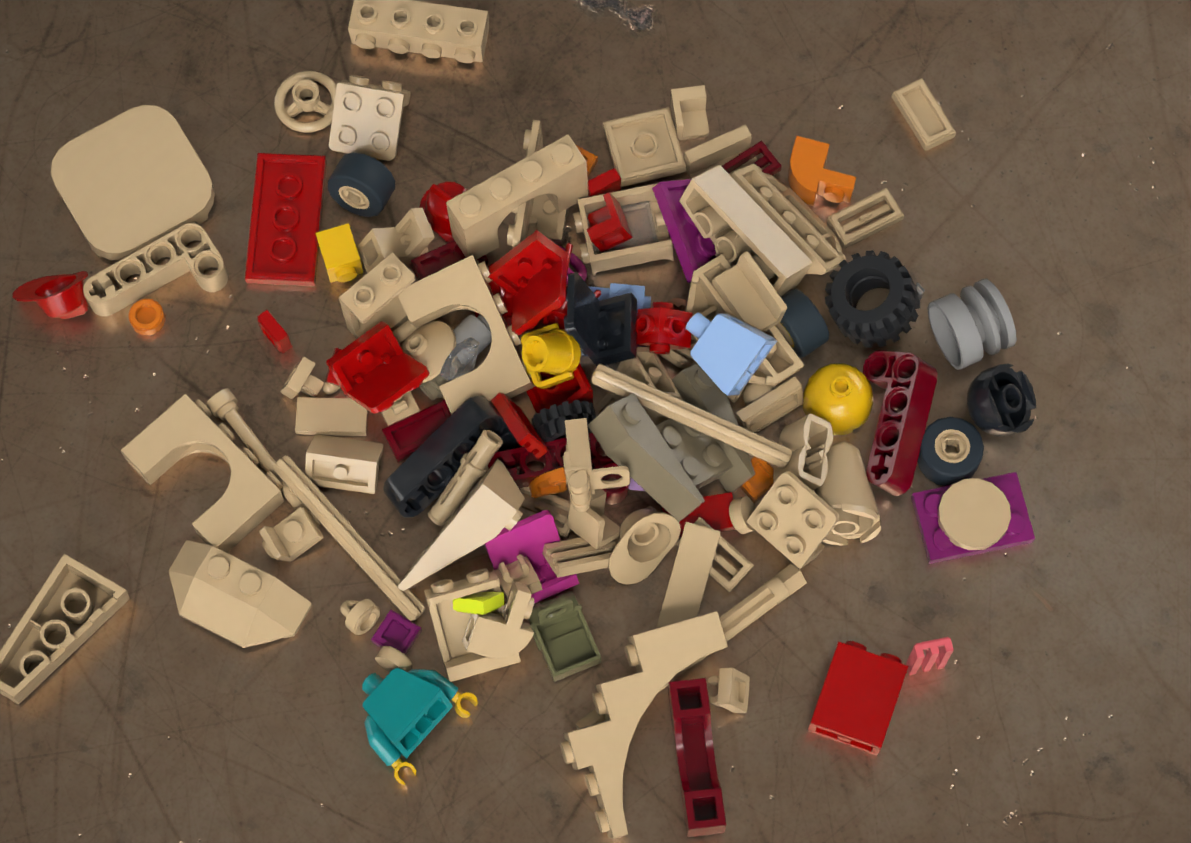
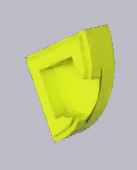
M478 592L453 599V610L480 615L487 614L504 605V592Z

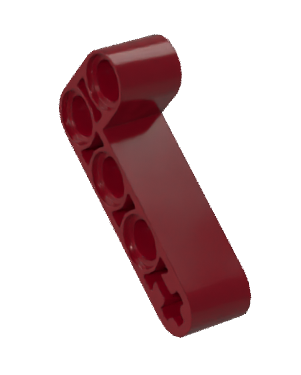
M877 351L870 354L863 364V374L866 379L886 390L866 475L871 484L891 495L899 496L906 493L913 482L938 373L931 364L913 353Z
M592 432L588 433L592 469L618 467L611 458L602 456L596 451L601 445ZM567 438L544 442L548 451L539 459L532 452L530 453L526 450L525 447L497 452L491 458L488 470L499 459L505 465L519 490H521L520 488L528 487L530 482L536 477L564 467V461L561 457L566 451ZM537 460L542 462L545 467L540 471H533L527 467V464L530 461ZM517 464L520 465V467H519V474H520V475H517V468H515V465H517ZM608 474L601 479L604 481L608 479L618 480L622 476L619 474ZM630 484L619 489H602L606 492L605 503L610 505L621 503L627 497Z

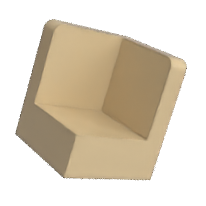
M705 85L671 89L670 108L678 141L709 136Z
M597 489L595 494H591L590 508L585 512L576 511L570 502L567 527L596 550L620 537L619 532L621 528L604 515L606 492L602 489Z

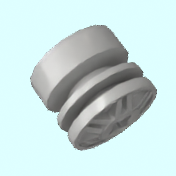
M988 279L975 282L973 287L966 286L962 288L960 293L961 299L956 294L951 293L930 302L928 305V318L935 339L946 359L956 369H963L981 361L984 355L983 350L989 355H995L999 353L1000 348L1008 349L1013 347L1017 341L1016 329L1008 305L1000 291Z

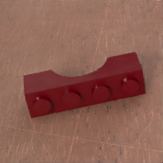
M706 678L669 682L668 697L687 838L725 833L726 818L722 789L715 762Z

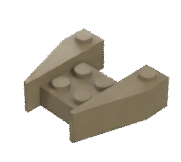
M697 363L682 370L672 379L683 401L738 425L728 396L720 390ZM634 393L610 404L588 424V427L607 456L618 466L628 467L630 477L678 522L705 502L698 489L719 479L727 493H733L755 475L749 454L672 419H668L655 426Z

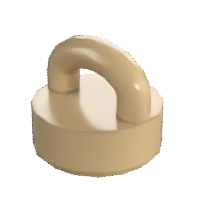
M364 599L360 602L348 600L341 604L340 611L346 617L345 626L355 635H362L369 631L380 616V608L370 599Z

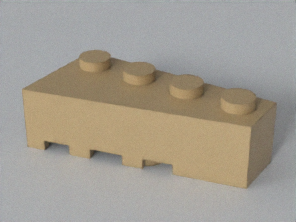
M720 164L692 178L679 200L703 238L710 237L714 243L716 257L723 254L731 267L737 264L740 255L748 251L780 297L788 291L796 289L813 264L810 258Z
M63 554L0 650V694L20 704L130 599L127 590L68 555Z

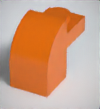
M796 136L788 170L790 188L810 206H814L817 195L823 196L826 200L834 203H850L856 177L824 169L830 144Z

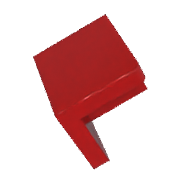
M610 192L603 195L607 206L588 215L591 227L586 230L591 242L601 252L633 238L621 205Z

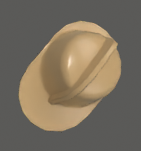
M652 506L629 514L621 524L619 532L621 539L610 555L608 567L611 576L618 583L626 585L635 584L646 579L678 541L681 532L679 522L670 514L658 513Z

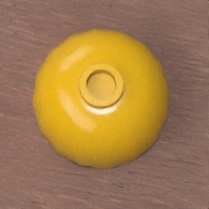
M830 363L819 368L808 379L803 392V411L805 415L811 413L830 422L833 435H847L852 433L854 429L859 428L868 420L873 406V391L869 380L866 379L865 375L857 367L845 363Z

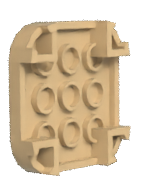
M141 105L131 108L70 140L57 151L51 165V176L54 185L91 249L99 258L104 257L109 260H122L185 224L194 222L198 225L203 224L209 219L208 213L214 204V196L216 195L208 171L180 125L167 110L156 105Z

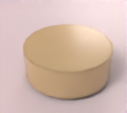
M747 496L732 500L729 506L731 522L734 528L741 534L756 531L746 522L756 509L752 500Z
M383 646L375 657L376 662L389 673L395 668L408 672L413 667L412 661L404 653L391 646Z

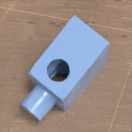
M698 312L686 325V330L699 339L690 352L691 357L727 396L740 394L777 342L772 336L730 314L718 313L711 322Z

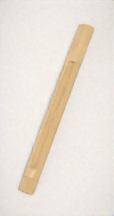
M791 563L752 594L720 616L719 619L726 642L804 586L807 582L801 570ZM707 656L700 658L677 673L669 682L675 681ZM669 682L661 690L669 685ZM595 708L576 722L575 726L577 729L604 722V714L598 715Z

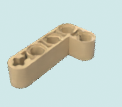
M188 223L91 276L84 284L83 293L95 314L109 316L191 271L199 286L208 292H216L224 288L228 282V273L221 255L206 231L196 223ZM191 241H201L197 247H186ZM163 257L171 258L164 265H156L157 261ZM207 268H218L212 275L203 274ZM130 275H140L134 282H125ZM118 284L120 289L116 290L114 285ZM102 293H104V294L106 295V296L103 297V298H100V297H99V295L102 294Z

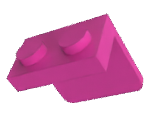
M548 510L518 521L510 531L503 528L494 539L485 543L493 570L499 569V564L502 562L506 566L517 561V556L520 554L524 557L527 556L543 589L531 595V598H534V603L579 584L577 574L558 578L542 554L544 544L560 541L554 518Z

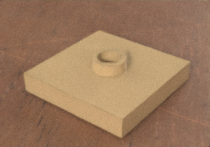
M669 107L603 122V130L612 162L621 177V187L686 172L685 161Z

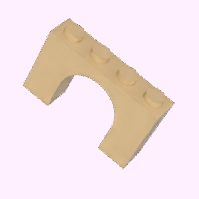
M569 134L446 202L452 237L466 258L473 255L476 259H479L500 247L498 228L501 222L524 202L546 194L558 213L578 203L577 199L588 197L587 161Z
M473 255L410 284L398 294L410 323L416 328L456 310H470L479 313L489 324L492 343L484 362L473 371L439 386L451 415L471 397L482 396L492 403L491 400L499 392L512 398L535 387L531 374H527L525 364L517 347L521 344V338L512 332V325L508 326L503 314L508 312L500 293L493 295L488 284L492 281L488 278L490 275L488 266L485 261L479 263Z
M184 394L122 448L121 452L126 461L149 485L154 483L176 462L187 455L204 452L224 459L230 465L231 470L228 488L217 502L192 523V526L197 535L206 544L228 553L285 502L280 491L283 485L270 471L264 474L256 466L259 461L248 448L244 447L240 450L232 442L236 439L233 433L223 423L217 426L209 418L212 413L201 400L197 399L193 402Z

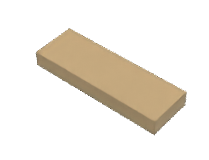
M686 522L656 627L661 628L698 617L721 536L720 531Z

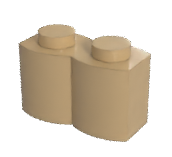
M810 413L784 427L779 437V444L790 448L792 455L785 468L775 466L773 473L774 483L782 473L790 471L811 490L823 485L828 472L826 454L830 450L833 440V430L830 422Z

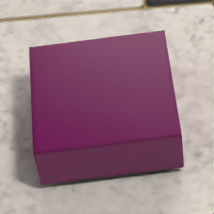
M390 609L371 638V641L380 648L391 646L407 655L422 629Z

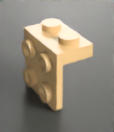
M349 75V80L345 79L337 83L329 138L330 149L348 154L353 152L362 153L387 161L394 159L397 153L403 107L409 105L411 91L403 90V84L382 81V86L369 84L370 78Z
M786 471L778 477L746 522L801 569L818 557L825 548L822 542L838 522L839 514L792 472Z

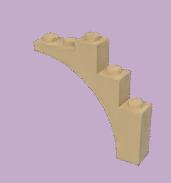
M717 611L627 637L629 645H625L626 657L630 667L636 666L637 673L595 685L597 693L593 694V701L598 715L604 714V722L563 733L565 741L561 742L560 746L565 763H572L574 770L589 768L590 773L585 775L586 785L590 796H597L600 810L595 811L596 820L601 833L607 832L608 838L614 839L628 835L623 810V772L629 744L640 718L656 694L677 673L700 658L728 647Z

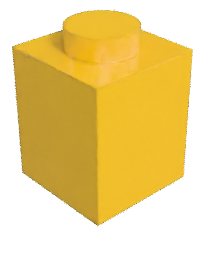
M349 223L315 233L330 283L335 281L348 282L363 273L361 260Z

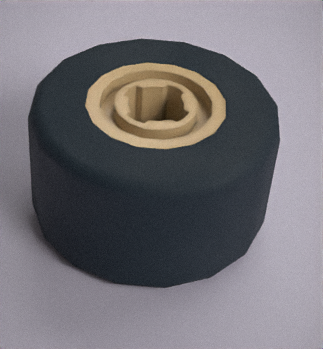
M354 152L342 157L327 182L331 197L341 207L351 213L364 217L379 215L395 190V179L384 164L373 157Z
M792 289L781 296V299L787 306V310L781 322L775 326L797 356L803 358L829 340L830 334L822 315L812 301L800 290Z
M956 417L937 419L927 426L923 435L918 457L919 469L927 479L937 485L950 486L961 480L972 478L983 458L984 444L981 434L974 425L964 419Z

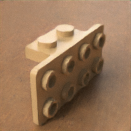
M533 120L532 130H525L523 150H526L525 158L543 148L541 120ZM546 194L534 197L512 211L515 213L514 224H509L507 245H510L509 251L536 230L555 244L562 245L568 208L558 213Z

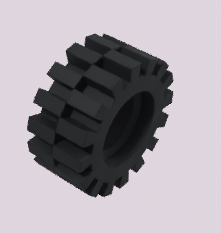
M574 400L570 404L566 401L562 402V405L559 406L556 404L551 405L550 409L544 408L540 410V413H536L531 421L543 442L566 438L565 420L587 418L588 426L596 418V413L592 403L585 400L580 403V400Z

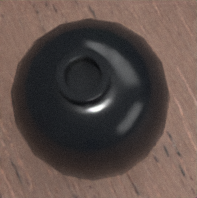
M1009 363L982 371L971 382L967 392V407L972 420L982 431L997 437L1024 432L1034 421V419H1030L1031 410L1036 408L1033 387L1028 377L1022 371L1015 372L1010 368L1014 365Z

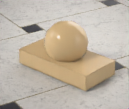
M795 376L777 388L771 385L749 383L743 393L746 407L736 413L738 426L757 433L803 404L802 384Z

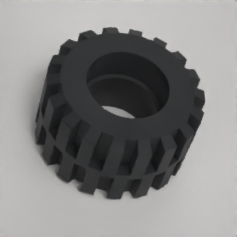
M873 250L866 251V255L862 257L859 253L851 255L853 260L847 263L844 259L839 264L841 267L839 272L833 270L830 275L833 283L826 284L825 290L828 296L825 297V302L829 308L828 311L841 333L845 337H849L851 342L857 345L862 342L864 347L872 348L873 343L877 342L879 347L887 346L886 341L890 339L895 343L900 340L899 334L902 331L907 334L912 329L909 322H916L918 318L915 310L920 308L917 287L905 265L903 266L895 256L890 258L888 253L882 251L876 256ZM876 288L889 290L888 297L877 308L866 311L856 309L859 299L866 292Z

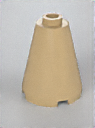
M847 442L836 443L830 447L826 454L828 472L825 482L822 486L816 488L815 492L839 514L838 522L823 542L845 546L848 545V539L859 538L860 543H864L875 538L881 531L880 514L866 475V468L860 450Z

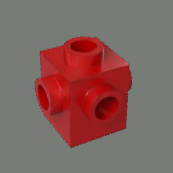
M653 302L652 308L638 309L635 324L637 345L649 347V353L670 354V350L691 348V333L686 330V325L693 317V313L673 309L674 304L668 302Z

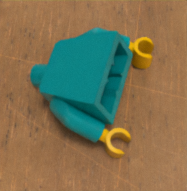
M395 668L384 679L378 674L372 673L362 684V690L369 695L362 705L368 713L364 725L369 745L387 766L391 765L395 769L394 777L402 785L406 784L399 778L398 773L401 768H411L415 776H417V772L411 763L403 762L399 757L402 754L406 759L453 707L450 700L455 703L456 713L463 718H468L471 714L461 707V701L468 700L475 706L478 704L477 697L474 694L459 693L458 687L436 670L411 669L406 672L400 668Z

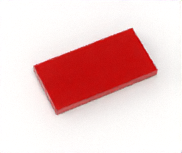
M257 154L245 272L246 283L315 286L319 251L315 233L320 232L327 164L326 156Z

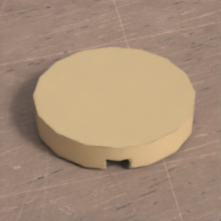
M979 478L964 479L952 484L943 494L937 510L938 524L942 532L944 531L945 535L949 537V540L954 545L967 550H984L997 543L1005 535L1011 520L1010 504L1004 493L993 483Z

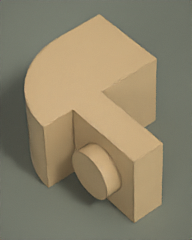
M411 208L395 227L371 229L359 243L357 249L367 273L392 252L407 268H410V261L429 252L427 246L435 237L423 208Z
M515 581L512 582L502 615L492 612L484 615L471 614L462 640L466 651L489 658L500 659L513 656L528 645L534 632L530 624L523 622V619H529L534 606V598H531L532 593L527 585Z

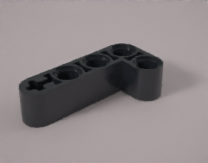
M474 396L465 401L385 481L383 486L384 493L403 517L412 518L419 515L444 491L461 465V458L465 453H469L483 430H490L503 440V444L497 452L522 447L509 430L495 406L486 398Z

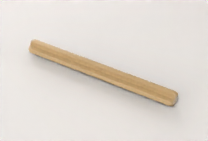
M598 364L592 374V384L623 398L634 393L643 407L779 468H785L791 459L792 451L790 448L603 364Z
M285 455L278 459L273 466V471L399 611L411 622L418 619L425 611L424 604L409 588L405 591L398 588L401 579L289 456Z

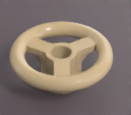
M302 71L293 74L281 83L276 92L274 100L276 114L282 123L292 130L303 133L322 130L332 123L337 85L330 77L320 72ZM315 82L324 85L328 89L332 99L331 105L321 101L319 88ZM293 87L292 96L294 102L285 108L286 94ZM305 97H312L308 101L303 100ZM314 110L325 115L314 122H300L293 119V117L303 111L311 112Z

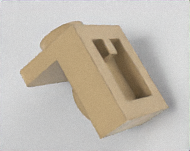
M304 507L298 508L276 526H264L259 530L264 539L262 545L266 553L273 559L292 562L324 538L308 509Z

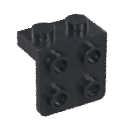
M578 272L570 273L568 275V286H566L567 315L564 316V326L567 334L574 337L580 345L583 354L588 355L596 367L598 364L606 366L636 358L637 332L635 324L637 320V299L634 295L627 293L599 301Z

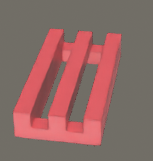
M944 637L916 643L906 662V665L909 666L908 674H916L920 666H922L923 672L930 671L934 663H936L937 669L944 668L954 651L951 638Z

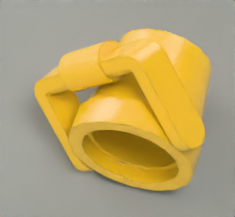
M555 323L526 333L521 337L522 359L527 374H531L533 384L536 387L546 389L574 378L573 371L576 370L580 362L581 349L574 337L567 334L566 329H559L558 324ZM540 372L550 373L556 376L542 381Z

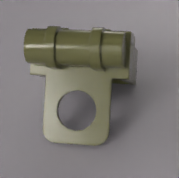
M573 591L563 595L560 593L555 598L534 604L528 621L534 632L533 638L538 650H541L554 682L602 663L601 655L582 613V606L578 605Z

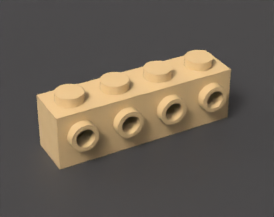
M354 0L348 30L351 44H356L364 49L378 47L389 49L399 54L413 52L423 54L428 58H439L441 56L455 58L463 63L483 62L489 32L488 11L414 0Z

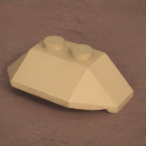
M754 163L731 174V177L810 258L813 264L806 274L823 275L839 267V264L844 259L846 260L834 232L789 186L774 176L763 173L762 169Z
M723 254L693 272L685 312L693 313V316L699 312L711 322L718 313L734 316L712 285L714 277L731 268ZM773 326L764 333L775 338L777 342L748 383L776 386L805 366L777 327ZM691 334V337L697 343L699 339Z
M186 540L169 569L179 615L242 648L295 636L313 605L276 577L212 545Z

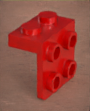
M538 230L488 268L490 273L488 278L514 296L511 330L517 335H521L527 329L534 328L543 317L551 311L558 310L566 300L568 253Z
M383 321L326 361L343 393L373 414L388 410L392 407L394 401L406 392L418 388L430 374L425 365L403 352L389 325Z

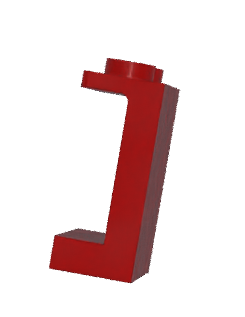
M838 641L808 731L878 756L909 666L902 664V660L892 654L881 653L879 656L866 651L867 647L858 642L846 641V643Z

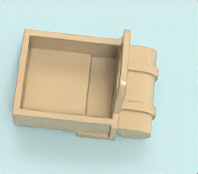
M587 418L565 420L567 445L563 461L566 484L568 485L570 502L573 508L578 512H585L590 508L591 494H595V490L629 485V468L618 466L592 469ZM608 474H619L622 476L615 481H604L601 479Z

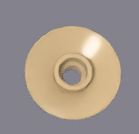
M432 321L420 326L404 340L401 345L403 352L425 365L430 372L429 376L422 383L434 379L447 367L455 352L456 336L452 328L446 323Z

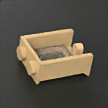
M658 183L611 193L621 205L633 238L604 252H601L591 242L586 230L591 227L588 215L607 206L603 197L604 194L577 199L579 212L573 213L576 232L584 233L586 243L579 244L583 265L590 263L592 275H596L597 272L661 259L674 261L672 240L669 239L668 229L652 190Z

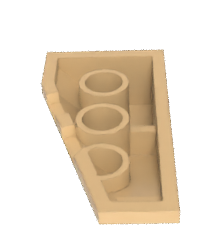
M499 459L494 462L469 493V496L460 507L461 510L459 512L455 511L439 532L438 538L434 537L406 572L398 585L400 590L405 591L494 539L504 527L510 531L523 515L519 508L525 498L505 465Z

